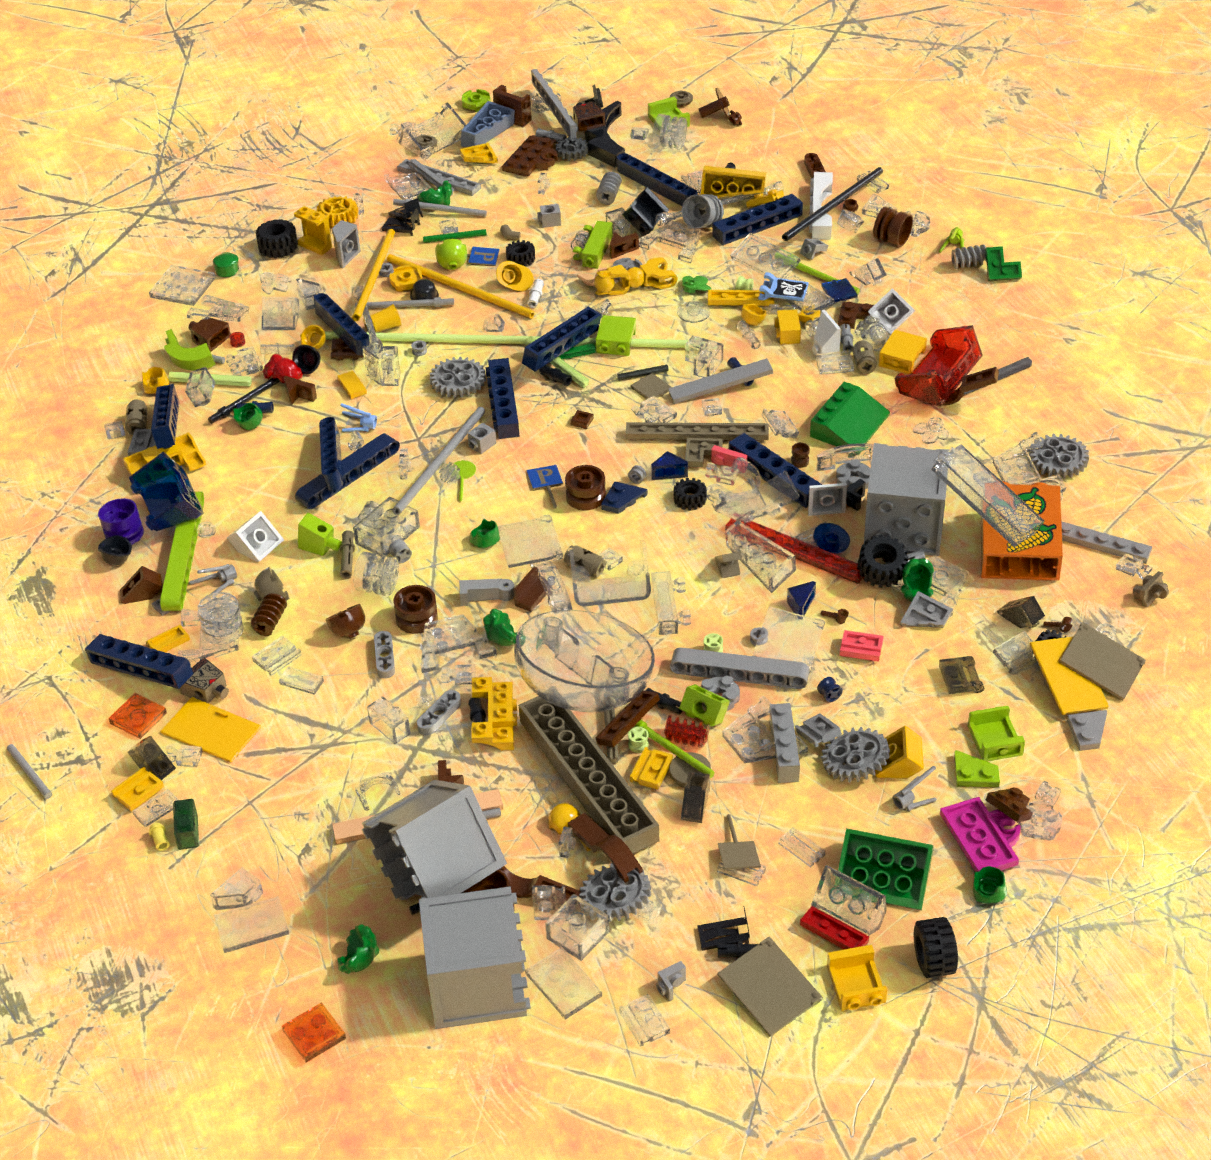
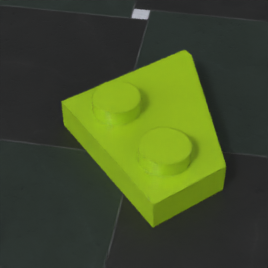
M955 750L954 762L957 787H999L1000 777L997 765Z

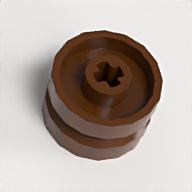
M580 465L570 469L565 477L568 504L575 509L585 511L600 507L606 497L604 472L593 465Z
M409 585L400 589L395 594L393 602L396 624L401 630L406 633L418 634L431 630L436 625L438 613L436 597L432 589L423 585Z

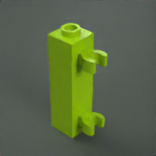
M597 221L594 228L591 225L584 226L583 230L588 232H585L583 237L589 239L584 249L578 246L573 249L574 253H578L574 254L573 259H582V267L598 269L613 237L612 222Z

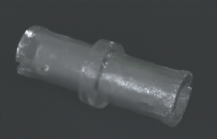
M739 321L736 327L741 332L742 338L750 344L752 349H758L761 346V342L755 336V331L747 325L746 321Z
M281 343L261 344L263 348H260V352L262 355H293L296 346L295 344Z

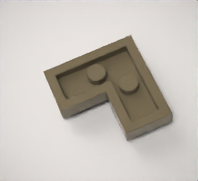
M687 438L685 467H703L704 455L711 456V449L714 445L723 447V439Z

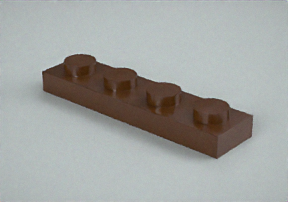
M641 690L595 737L597 744L615 747L660 700L658 693Z

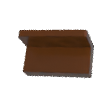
M533 567L514 588L515 606L532 612L552 589V583L539 578L537 567Z

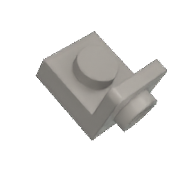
M805 238L800 254L813 260L815 253L827 251L829 245L819 239Z
M682 961L657 972V990L662 996L665 995L668 1001L673 1000V987H678L686 981V967Z

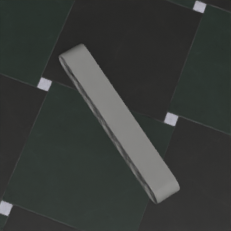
M676 648L673 651L670 664L671 671L676 674L705 678L731 676L733 681L794 689L806 687L810 670L809 666L802 662L690 648Z

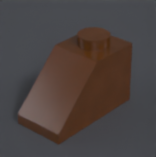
M141 566L120 589L121 603L128 604L152 599L162 590L161 574Z

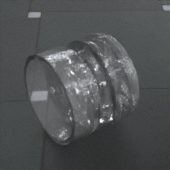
M659 114L653 128V144L660 147H666L668 144L671 149H682L687 135L686 118L675 116L672 119L670 115Z
M363 551L358 557L354 569L353 583L355 589L369 593L373 591L375 594L390 596L395 589L399 574L397 558L386 555L379 557L378 554Z
M218 592L210 594L200 601L198 615L203 636L208 642L218 645L228 644L241 636L243 621L240 615L239 602L235 596L230 593Z

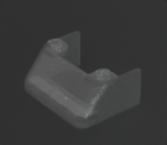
M784 471L758 488L753 478L713 502L712 506L716 512L746 524L755 518L766 515L773 517L779 514L781 508L799 498L800 495L787 471Z
M640 540L641 559L633 560L629 563L627 567L628 576L590 580L589 571L585 567L575 566L573 549L568 548L570 577L575 602L580 606H593L647 599L651 594L646 541Z

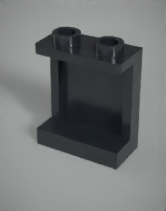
M647 187L635 198L622 215L643 237H646L654 230V226L667 214L669 209Z

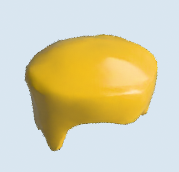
M152 367L147 372H142L143 388L147 394L156 393L157 387L169 385V379L161 367Z

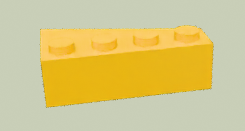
M704 166L700 195L712 194L720 198L764 192L767 172Z

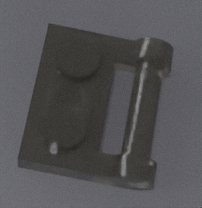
M972 656L939 660V667L949 694L971 691L981 693L984 691V684L979 679L975 668L976 663ZM963 667L968 670L971 678L970 682L967 681Z

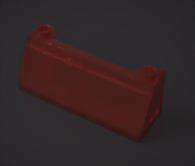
M973 325L936 330L930 338V344L933 348L911 374L904 375L899 373L894 378L899 393L934 406L943 405L962 382L963 376H966L983 356Z

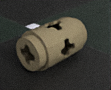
M865 340L858 341L852 350L856 368L863 374H870L877 365L873 347Z
M132 400L126 408L125 429L131 435L134 434L135 429H146L148 408L142 400Z
M578 545L569 546L564 555V562L567 563V566L591 577H599L606 565V560L602 556Z

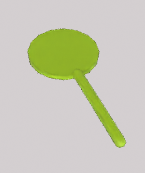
M466 460L457 461L449 468L450 475L460 479L459 501L463 500L464 479L472 477L476 472V466Z

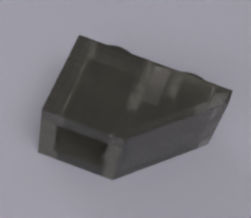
M152 736L142 739L127 751L140 769L145 767L146 771H150L160 780H163L176 769Z
M689 771L684 790L681 820L702 823L710 792V774Z

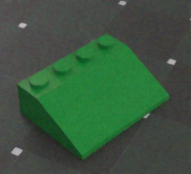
M844 381L811 419L810 437L858 454L888 418L890 411L859 386Z
M846 828L834 893L922 910L934 846Z

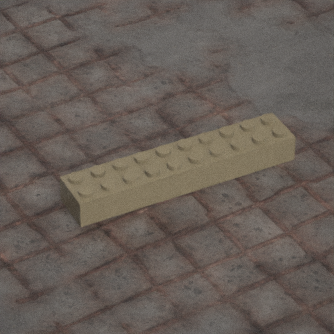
M555 689L518 705L521 724L591 818L606 833L616 835L622 839L633 854L660 841L659 824Z

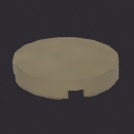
M688 752L689 755L711 769V764L706 757L698 753ZM677 756L670 764V777L680 787L688 789L698 788L710 779Z

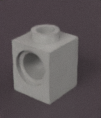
M559 204L540 206V212H537L538 222L542 223L543 228L561 226Z
M481 423L467 433L469 447L480 454L496 444L495 430L484 423Z

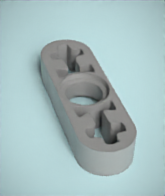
M380 631L374 636L377 674L379 677L387 679L395 674L392 635L387 631ZM382 640H385L386 645H382ZM381 653H389L386 657L380 656ZM384 664H387L388 669L384 670Z
M455 690L446 691L418 718V732L422 735L433 734L461 706L460 693ZM438 710L444 711L441 715L434 714Z

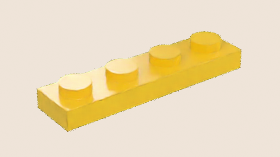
M708 290V305L714 306L744 304L774 306V298L770 297L766 300H759V295L765 294L759 290Z

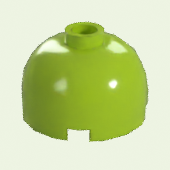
M446 239L443 241V244L439 245L438 243L435 247L436 260L445 269H458L464 265L467 259V246L462 244L461 240Z

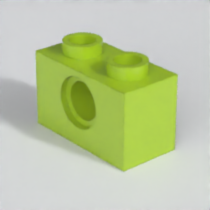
M694 684L687 686L679 709L691 718L697 717L703 720L702 723L705 725L715 726L723 722L730 700ZM702 702L706 705V711L702 709Z

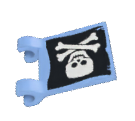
M769 272L764 274V278L770 281L764 280L763 285L760 286L759 291L765 294H760L759 300L773 297L804 301L809 282L776 278Z

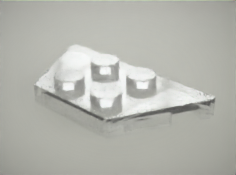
M399 173L398 177H389V174L384 175L385 181L402 200L416 199L421 192L431 188L419 173Z

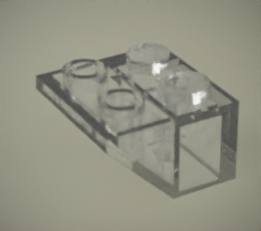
M262 297V330H296L299 318L298 298Z
M363 346L366 376L381 386H399L401 372L397 346Z

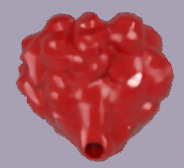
M273 354L263 369L264 378H278L282 383H285V376L298 380L303 377L301 368L295 362L288 358H283L279 354Z

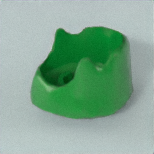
M230 252L217 255L213 259L216 274L219 277L236 275L239 269L238 256Z
M247 403L238 409H233V418L242 429L253 430L262 421V411L254 403Z
M484 518L482 523L471 531L470 542L479 548H488L499 542L500 535L497 523L493 520L487 521Z
M987 866L974 873L973 894L976 901L989 904L998 903L1006 898V879L1000 869Z

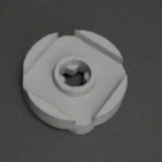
M852 459L850 462L837 468V484L847 483V487H849L850 484L862 479L866 482L865 489H867L871 468L857 459Z
M731 676L713 677L702 681V688L715 694L723 693L721 697L730 700L727 711L734 708V704L739 702L740 689Z

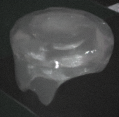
M844 209L837 220L839 226L849 231L855 230V233L864 223V220L858 214Z

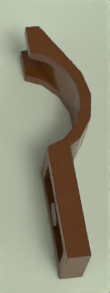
M997 367L963 376L961 386L950 392L938 390L933 386L926 387L923 391L928 395L922 397L921 400L923 403L952 405L960 401L964 396V392L997 383L999 371Z
M586 813L568 822V829L593 853L601 850L607 855L614 865L618 876L625 883L629 881L627 873L634 869L639 874L643 872V868L623 840L616 835L606 833Z
M505 866L498 869L506 874L510 883L511 893L516 892L518 898L533 897L571 913L580 898L579 894H581V891L542 875L529 879L513 874Z

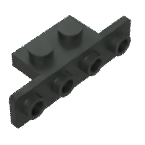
M594 84L592 85L594 97L581 102L583 104L593 102L599 108H602V95L600 89L596 88Z

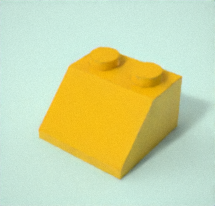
M905 725L885 737L890 753H888L890 758L886 759L887 765H881L882 771L875 770L876 777L909 778L924 769L921 736Z

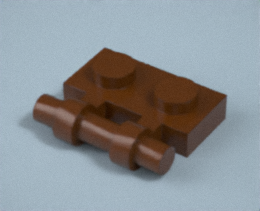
M341 338L332 340L331 359L343 360L344 358H353V360H358L359 358H365V356L357 355Z

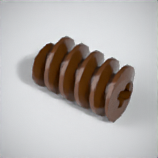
M273 593L267 594L263 598L251 620V627L256 633L262 636L272 635L287 607L285 598Z

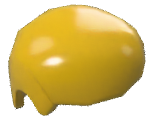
M744 304L741 310V317L749 325H760L765 320L766 310H762L755 304Z
M310 325L300 334L302 345H309L318 350L325 344L326 335L320 326Z
M558 804L553 807L548 816L549 829L553 828L559 835L571 834L572 832L568 829V822L581 814L571 804Z

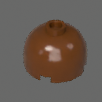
M356 604L328 617L325 621L331 632L336 636H348L351 639L359 635L358 631L364 626L366 616L361 604Z

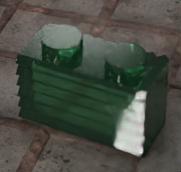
M194 799L174 801V835L178 849L196 848L199 846V825Z

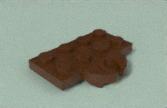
M535 135L529 136L502 165V171L530 176L536 168L548 170V167L555 165V161H558V154L554 149L557 141Z

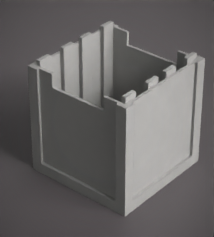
M874 443L867 492L864 544L867 539L871 540L872 536L878 537L883 535V537H887L889 535L892 539L897 538L899 540L898 543L902 542L908 553L922 549L925 555L939 556L946 499L949 449L932 450L921 447L910 448L908 446H887V444Z
M433 780L362 823L364 827L362 831L366 839L370 838L375 849L372 852L376 860H381L383 864L381 870L386 878L389 876L394 886L391 890L396 899L407 900L415 894L422 896L421 899L460 894L507 864L470 785Z
M511 887L419 899L426 970L435 1029L527 1016L526 1010L531 1009L529 998H524L523 989L528 988L526 977H521V973L525 971L524 962H526L525 950L522 951L521 941H523L522 930H517L516 927L517 924H521L519 913H514L513 904H518L516 892L511 893Z

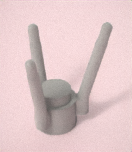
M232 564L198 570L197 573L218 572L189 582V585L219 577L221 582L225 581L226 583L209 595L212 598L227 586L234 584L233 579L237 578V573Z
M932 766L920 777L917 776L903 790L893 795V802L898 809L903 810L906 808L908 811H911L916 807L930 804L937 800L934 797L913 803L915 795L911 791L936 769L935 766Z

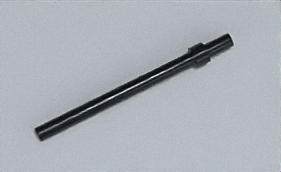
M278 378L268 380L228 406L218 409L217 413L208 417V421L212 424L220 418L227 417L234 408H237L238 403L248 402L280 382Z

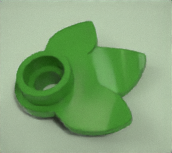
M685 276L682 278V286L685 292L695 293L696 289L701 291L711 290V287L706 285L708 279L704 276H696L694 278L692 276Z

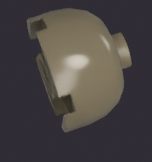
M268 567L258 574L254 584L256 588L254 595L259 602L270 593L281 595L286 601L290 599L287 590L283 592L284 585L273 569Z

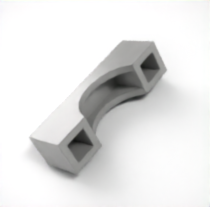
M770 704L769 722L771 736L774 737L778 783L799 782L800 762L791 704Z

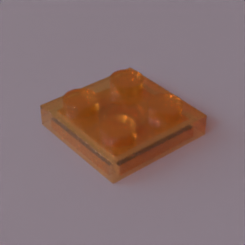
M134 693L108 719L111 725L141 739L167 714L165 707Z
M322 1002L282 1025L283 1032L305 1062L310 1061L346 1039L345 1032Z

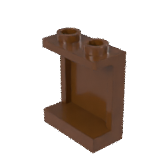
M500 85L493 90V103L515 110V125L524 127L532 120L530 95L527 94L521 98L507 93L506 86Z

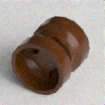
M795 443L792 446L791 463L797 468L806 467L809 464L808 455L810 447L805 443Z

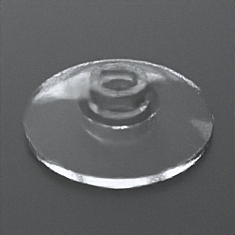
M689 301L678 307L677 315L686 322H702L710 316V308L703 302Z

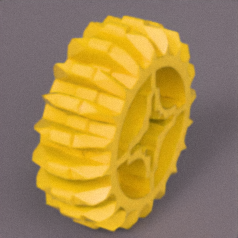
M334 196L333 198L328 197L327 200L323 199V202H319L316 209L317 212L328 216L329 228H333L341 220L355 223L356 219H358L359 211L357 204L352 198H347V196Z

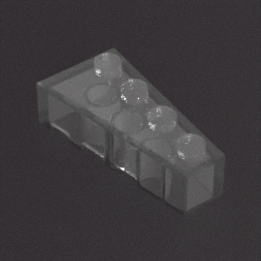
M737 520L725 531L726 546L732 553L741 552L742 559L739 560L771 593L796 571V558L794 554Z

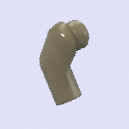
M506 224L500 227V232L505 239L520 240V232L512 231Z

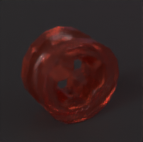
M234 332L229 336L232 347H242L246 343L242 332Z

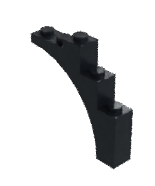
M615 101L602 109L605 112V126L585 131L588 155L614 168L617 167V156L625 153V148L613 141L607 133L610 125L622 115L621 102Z

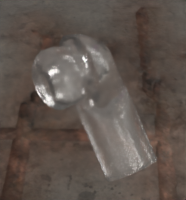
M355 430L351 433L352 443L348 442V447L351 451H357L364 444L361 434Z

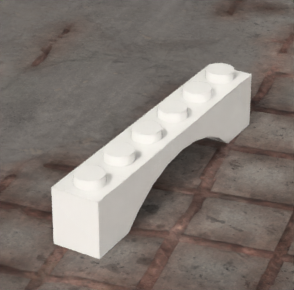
M814 172V178H811L810 215L821 208L822 202L832 195L833 172ZM827 213L809 225V233H812V239L831 240L832 217Z

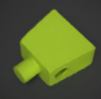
M307 513L298 524V549L324 556L330 548L335 551L339 550L342 541L333 538V526Z

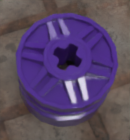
M126 498L115 499L107 502L99 509L98 517L105 539L119 535L127 538L132 545L142 538L144 529L134 501Z

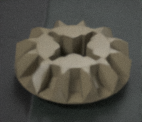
M680 90L670 95V97L675 96L679 107L681 105H689L693 101V95L687 91Z
M420 135L413 140V144L422 151L434 149L437 146V139L431 135Z

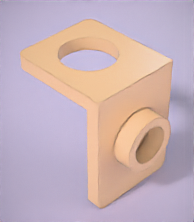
M599 268L597 272L604 271L607 268ZM587 273L577 275L586 285L595 286L594 277Z

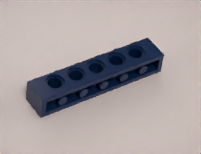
M789 194L773 202L765 203L712 223V236L721 245L729 244L802 216L803 202L794 194Z
M588 306L527 345L524 349L522 364L534 372L597 332L602 314Z
M509 358L488 360L489 367H485L486 377H490L487 378L488 388H490L488 390L489 399H491V410H493L492 420L496 421L493 422L494 430L498 432L499 439L520 437Z
M174 383L160 386L156 389L151 431L157 449H167L175 445L180 402Z
M745 433L729 442V450L747 455L748 470L805 508L808 507L809 486L822 485Z
M99 634L85 648L92 664L176 689H180L194 674L189 660L185 657H179L111 636Z

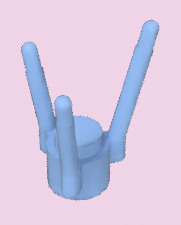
M343 403L340 404L341 407L358 413L342 411V414L359 418L360 425H363V427L343 428L342 432H369V429H375L377 424L376 415H371V413Z

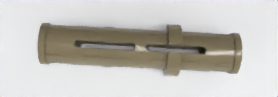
M349 530L342 533V543L340 544V576L343 579H349L352 576L355 545L353 544L354 533Z

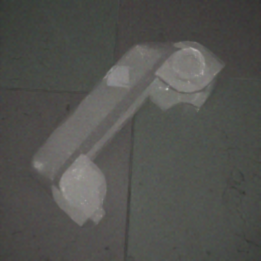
M447 102L442 105L443 110L441 112H435L432 118L414 127L407 122L402 124L396 140L401 146L421 159H427L432 154L461 141V131L466 124ZM420 135H431L437 139V146L434 149L431 146L422 148L415 138Z

